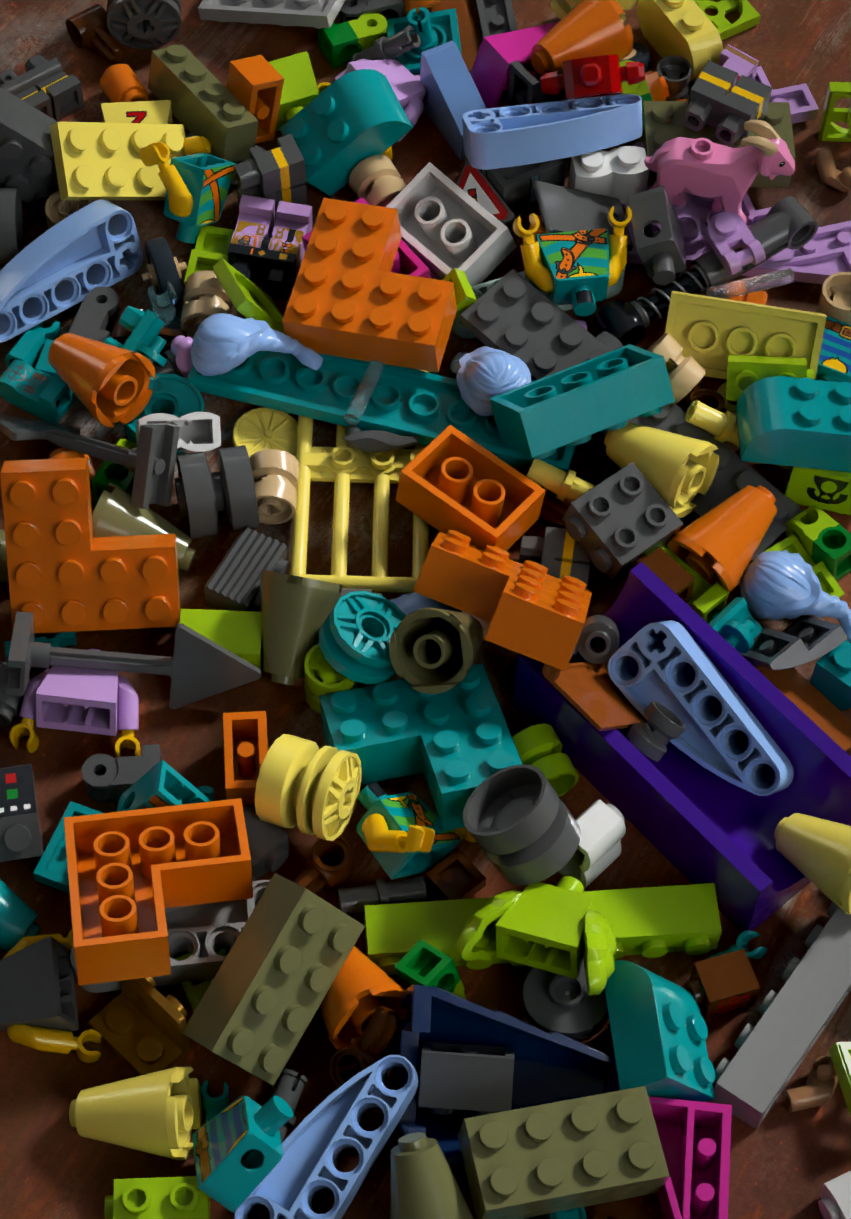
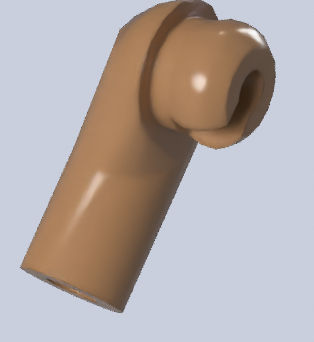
M826 149L818 151L814 155V160L822 183L843 193L851 191V168L846 167L843 171L836 169L831 151Z
M821 1056L814 1060L813 1068L810 1071L805 1086L784 1090L783 1099L788 1112L791 1113L825 1105L831 1100L839 1081L831 1057Z

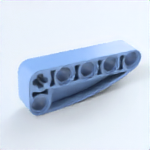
M617 94L468 111L462 115L464 153L473 168L489 170L547 162L617 146L642 136V97L635 94Z
M96 200L48 229L6 264L0 271V343L8 341L84 300L86 294L93 288L100 286L110 287L137 272L143 263L144 257L131 213L108 200Z
M670 620L649 623L611 656L607 667L608 674L613 683L644 717V710L652 701H656L672 711L684 723L686 729L679 738L671 739L670 742L701 766L727 782L758 796H768L788 788L792 783L794 770L790 760L686 628L679 622ZM661 633H665L667 638L664 639ZM662 641H663V644H664L665 648H662L661 645H660V643H661ZM630 657H633L638 663L639 670L636 677H633L628 671L627 664ZM687 663L692 665L695 670L696 676L692 684L686 681L683 674L684 666ZM713 696L722 705V712L719 717L714 716L710 711L709 703ZM738 730L743 731L748 737L749 745L746 751L741 750L736 744L735 737ZM765 764L771 766L775 772L776 779L773 785L768 784L762 776V769Z
M388 1055L353 1076L330 1094L282 1143L283 1156L281 1161L236 1209L235 1219H248L253 1208L260 1205H265L268 1208L270 1219H342L417 1092L419 1076L412 1063L403 1056ZM395 1067L406 1069L408 1071V1081L403 1088L399 1090L386 1088L385 1077L389 1070ZM372 1107L382 1109L384 1113L382 1125L374 1131L363 1130L361 1126L362 1114ZM346 1148L357 1149L360 1157L358 1166L350 1172L339 1171L337 1167L338 1154ZM321 1189H331L335 1196L333 1208L325 1214H317L312 1207L314 1195Z

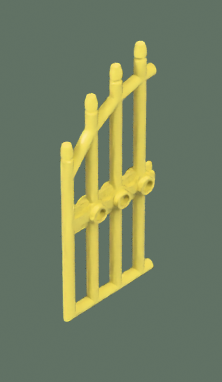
M298 415L296 459L299 461L300 468L298 486L296 488V513L292 522L290 575L341 584L342 588L372 589V592L414 593L413 590L428 554L429 524L413 513L412 577H387L390 484H398L400 471L427 446L415 444L414 449H400L381 453L363 452L352 448L346 443L343 438L346 437L345 429L347 427L337 425L336 447L312 446L313 419ZM311 481L334 482L331 575L306 574ZM350 482L374 483L371 576L347 575Z

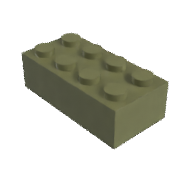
M643 101L642 136L639 140L640 147L645 148L647 157L653 156L655 151L666 141L678 137L692 139L707 138L713 143L731 148L745 147V145L741 144L742 139L740 138L731 146L718 141L715 137L716 128L708 124L699 131L685 127L684 121L688 101ZM769 102L767 114L762 121L769 123L780 138L786 142L795 160L789 102ZM751 132L749 136H760V135H758V134H756V133H754V132ZM649 169L647 186H653L657 181V173ZM759 171L750 187L789 188L792 175H778L773 180H770V176H763Z
M275 873L182 1033L213 1053L274 1086L365 926L308 889Z
M646 1086L465 1118L457 1135L476 1219H522L659 1193L670 1176Z

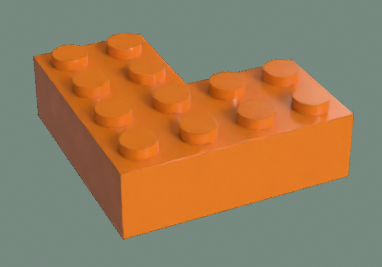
M323 198L282 320L284 333L292 339H297L299 343L319 354L438 373L457 312L454 282L391 272L402 238L397 209Z
M88 457L4 461L0 478L12 631L16 611L33 613L34 633L176 627L180 620L176 534L93 538Z
M448 530L447 534L439 532L430 546L413 592L491 622L484 640L566 671L585 624L592 591L585 589L587 584L567 575H564L562 580L547 574L548 568L533 561L525 560L523 565L508 559L510 554L501 548L487 545L483 549L470 544L471 538L454 530Z
M241 798L64 817L78 986L171 975L165 908L253 898L251 856Z

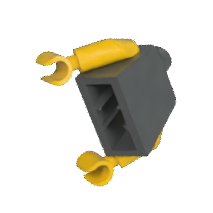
M73 930L69 932L67 938H63L61 934L35 935L21 938L0 960V1030L7 1034L12 1042L39 1051L69 1054L70 1050H76L77 1056L83 1062L93 1063L97 1061L101 1053L95 1050H86L83 1047V1043L89 1041L100 1043L102 1039L100 1033L93 1029L82 1032L79 1037L73 1036L72 1033L79 1030L74 971L70 960L71 950L74 947Z

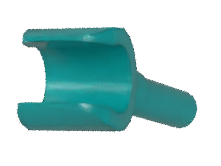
M747 930L739 934L735 945L709 958L744 949L747 957L759 959L767 953L768 949L762 946L749 952L747 947L749 940L761 934Z
M205 1081L202 1085V1106L206 1111V1123L229 1105V1089L226 1082H224L223 1094L214 1098L209 1096V1081Z

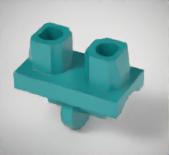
M128 306L118 322L122 327L131 332L125 344L119 343L110 336L103 343L140 353L148 358L152 364L155 362L162 367L168 361L159 354L167 341L158 336L166 323L149 309L143 312Z
M736 597L724 609H720L711 618L712 621L708 623L739 653H747L754 646V638L763 630L761 625L750 614L744 597Z

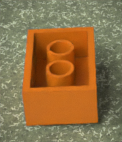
M449 425L400 471L395 500L442 533L447 534L448 530H454L470 537V544L485 549L487 545H492L507 551L539 519L546 490L458 429Z

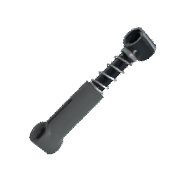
M790 196L777 202L769 210L765 218L748 228L754 238L761 243L767 260L786 248L794 250L807 244L816 234L818 223L795 197ZM741 247V248H738V249H736V250H734V251H735V253H737V252L743 250V248ZM711 249L691 261V271H682L679 278L670 284H666L661 289L653 288L651 295L646 298L638 297L637 301L626 303L621 299L608 302L596 313L593 323L600 333L603 331L610 333L624 346L628 344L636 346L643 339L646 327L649 326L651 320L656 317L661 319V314L669 310L672 291L696 294L699 291L702 293L705 291L712 293L759 264L753 265L749 263L742 266L741 272L730 276L714 250Z

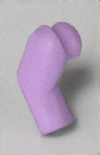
M179 335L171 342V352L176 356L178 369L183 377L187 379L193 366L191 357L193 338Z

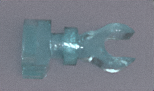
M167 281L168 289L161 295H156L151 285L147 294L153 307L152 311L166 323L164 327L180 329L181 313H178L177 307H174L178 298L172 283Z

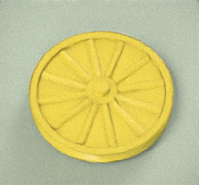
M266 407L252 409L244 413L235 423L232 438L234 447L245 445L249 458L255 452L264 449L286 451L296 458L298 422L291 415L283 411Z

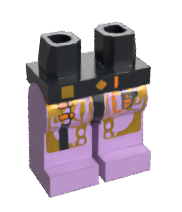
M242 195L237 224L227 251L228 263L250 281L264 282V291L269 295L282 297L287 287H294L305 254L301 237L312 231V206L279 201L275 221V200Z

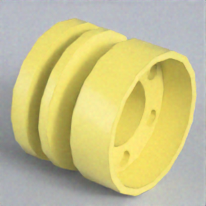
M289 734L281 735L268 750L260 768L254 799L257 816L260 821L284 828H294L297 825L301 833L307 835L315 834L317 838L334 841L348 825L356 807L362 777L361 760L353 752L339 751L338 748L326 745L319 749L314 741Z

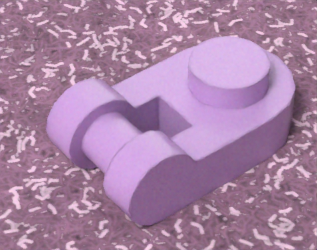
M721 212L710 219L707 226L709 244L730 276L741 272L742 266L749 263L756 265L766 260L765 251L761 243L754 238L739 215L733 212ZM741 247L743 248V250H741V251H739V252H737V253H735V251H734V250H736V249H738V248H741Z

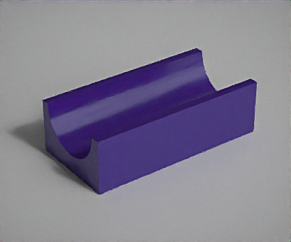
M641 562L629 571L627 581L621 593L605 613V616L611 618L618 626L620 633L619 648L649 623L673 620L683 625L790 760L794 776L788 788L768 796L755 795L727 782L704 768L671 742L666 745L667 752L660 761L650 759L627 739L626 732L631 727L598 731L543 676L542 669L545 663L522 654H518L512 705L532 725L550 724L563 745L562 753H566L569 756L574 767L612 805L618 808L623 816L692 884L714 883L719 911L741 933L747 930L753 931L811 882L777 851L774 832L778 823L784 817H789L794 813H801L851 826V757ZM661 633L663 635V638L666 639V634ZM594 637L590 641L595 645L606 643L601 637ZM662 641V642L660 643V645H661L662 648H665V646H664V644H663V641ZM576 644L569 663L588 662L580 655ZM630 657L627 664L628 671L633 677H636L639 670L638 663L633 657ZM687 663L684 666L683 674L686 681L692 684L696 676L695 670L692 665ZM713 696L709 703L710 711L714 716L719 717L722 712V705ZM738 730L735 737L736 744L741 750L746 751L749 745L748 737L743 731ZM765 764L762 769V776L768 784L773 785L776 779L775 772L771 766Z

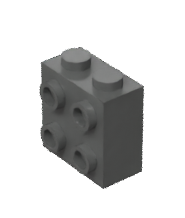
M633 462L571 502L562 518L569 535L575 541L582 543L590 553L594 566L600 572L606 573L612 581L630 570L632 564L640 556H649L659 547L665 546L683 525L682 521Z

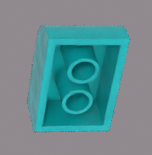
M361 69L349 72L335 80L280 128L283 136L292 134L305 161L306 182L327 195L333 196L349 182V176L358 163L368 157L381 155L413 127L386 76L376 70Z
M773 376L754 382L740 395L736 406L741 461L851 472V383Z
M625 960L615 961V970L607 980L605 994L620 1090L646 1086L648 1096L699 1102L714 1100L713 1082L715 1081V1070L708 1058L705 1040L708 1037V1029L694 996L685 988L633 962Z

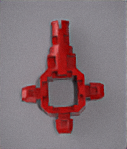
M618 54L562 61L563 74L558 75V71L545 73L540 77L542 93L554 95L560 94V90H565L566 99L571 100L623 94L622 83L628 82L629 86L643 82L645 80L644 64L640 62H626V66L620 67Z

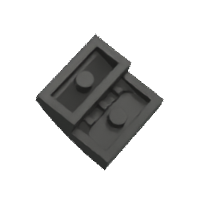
M801 615L782 632L763 627V630L754 638V646L747 653L740 652V654L750 663L773 671L803 665L827 654L846 641L848 636L838 624Z

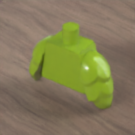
M564 876L559 880L557 886L537 882L529 884L523 892L509 890L492 896L466 922L456 943L455 951L464 961L477 959L485 961L497 953L498 958L578 979L584 959L587 990L589 996L601 994L606 987L608 978L613 974L615 970L614 955L616 954L617 946L611 925L601 913L592 910L591 898L583 893L584 887L582 883L572 876Z

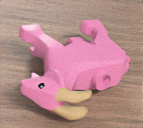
M749 120L744 123V129L760 136L743 138L741 144L745 145V147L731 148L713 143L707 138L692 139L678 137L666 141L655 151L653 156L646 157L644 163L648 169L657 173V181L650 189L664 186L672 205L683 206L686 198L685 192L694 196L713 198L712 212H720L721 210L733 212L739 215L747 224V217L742 211V199L759 171L763 176H770V180H773L778 175L791 176L795 171V160L786 142L780 138L769 123L762 120Z

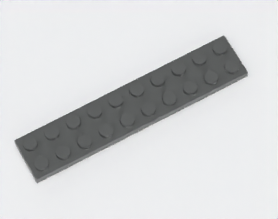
M513 269L460 315L459 323L486 346L505 351L525 362L530 370L532 382L611 351ZM670 404L662 406V411L653 416H637L627 420L628 422L707 441L717 446L718 449L713 452L719 455V465L713 482L705 495L698 492L691 501V503L697 505L688 514L694 521L747 485L754 487L761 485L776 498L774 505L777 508V514L749 564L757 555L774 546L786 534L788 527L785 523L804 511L745 461H741V458L726 445L715 440V436L684 420L686 412L676 404L674 406ZM602 430L592 435L604 444L608 431Z

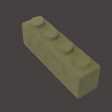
M183 44L170 45L167 48L153 50L151 53L148 89L159 100H171L172 114L194 135L203 136L210 141V153L213 156L233 163L250 159L249 148L255 147L258 120Z

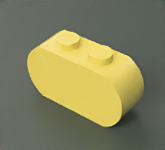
M638 0L637 15L644 37L661 58L676 55L688 60L692 67L690 81L699 77L708 61L719 64L720 55L723 51L720 34L694 0Z

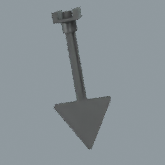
M0 414V431L11 440L46 439L57 446L126 466L129 471L135 472L131 498L132 506L141 509H147L149 504L170 506L180 426L169 423L140 425L138 448L128 449L80 435V427Z
M16 611L8 657L10 671L6 695L24 696L31 667L49 669V665L158 674L171 677L169 708L174 710L260 679L261 670L182 623L176 625L174 654L171 657L51 647V643L35 642L33 613Z

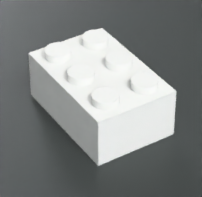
M430 162L386 206L398 210L401 239L422 260L429 270L441 280L453 268L465 272L471 286L481 284L517 247L509 229Z

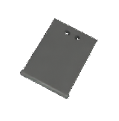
M541 181L533 182L547 234L608 228L609 234H613V227L610 226L607 218L612 206H614V219L618 222L625 221L620 200L617 198ZM626 226L624 235H628L627 251L630 252L634 246Z

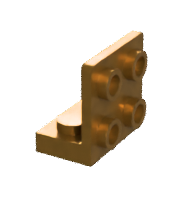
M152 977L119 981L121 993L88 1022L89 1029L98 1031L102 1037L101 1041L137 1076L175 1067L190 1053L188 1036L182 1033L186 1027V1010L175 997L168 995L165 998L154 988L156 983Z

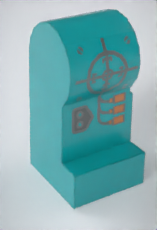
M12 361L0 376V396L5 401L46 422L58 424L75 402L72 390L57 373L55 376H51L40 370L37 371L24 361ZM59 400L60 403L58 407H56V402Z

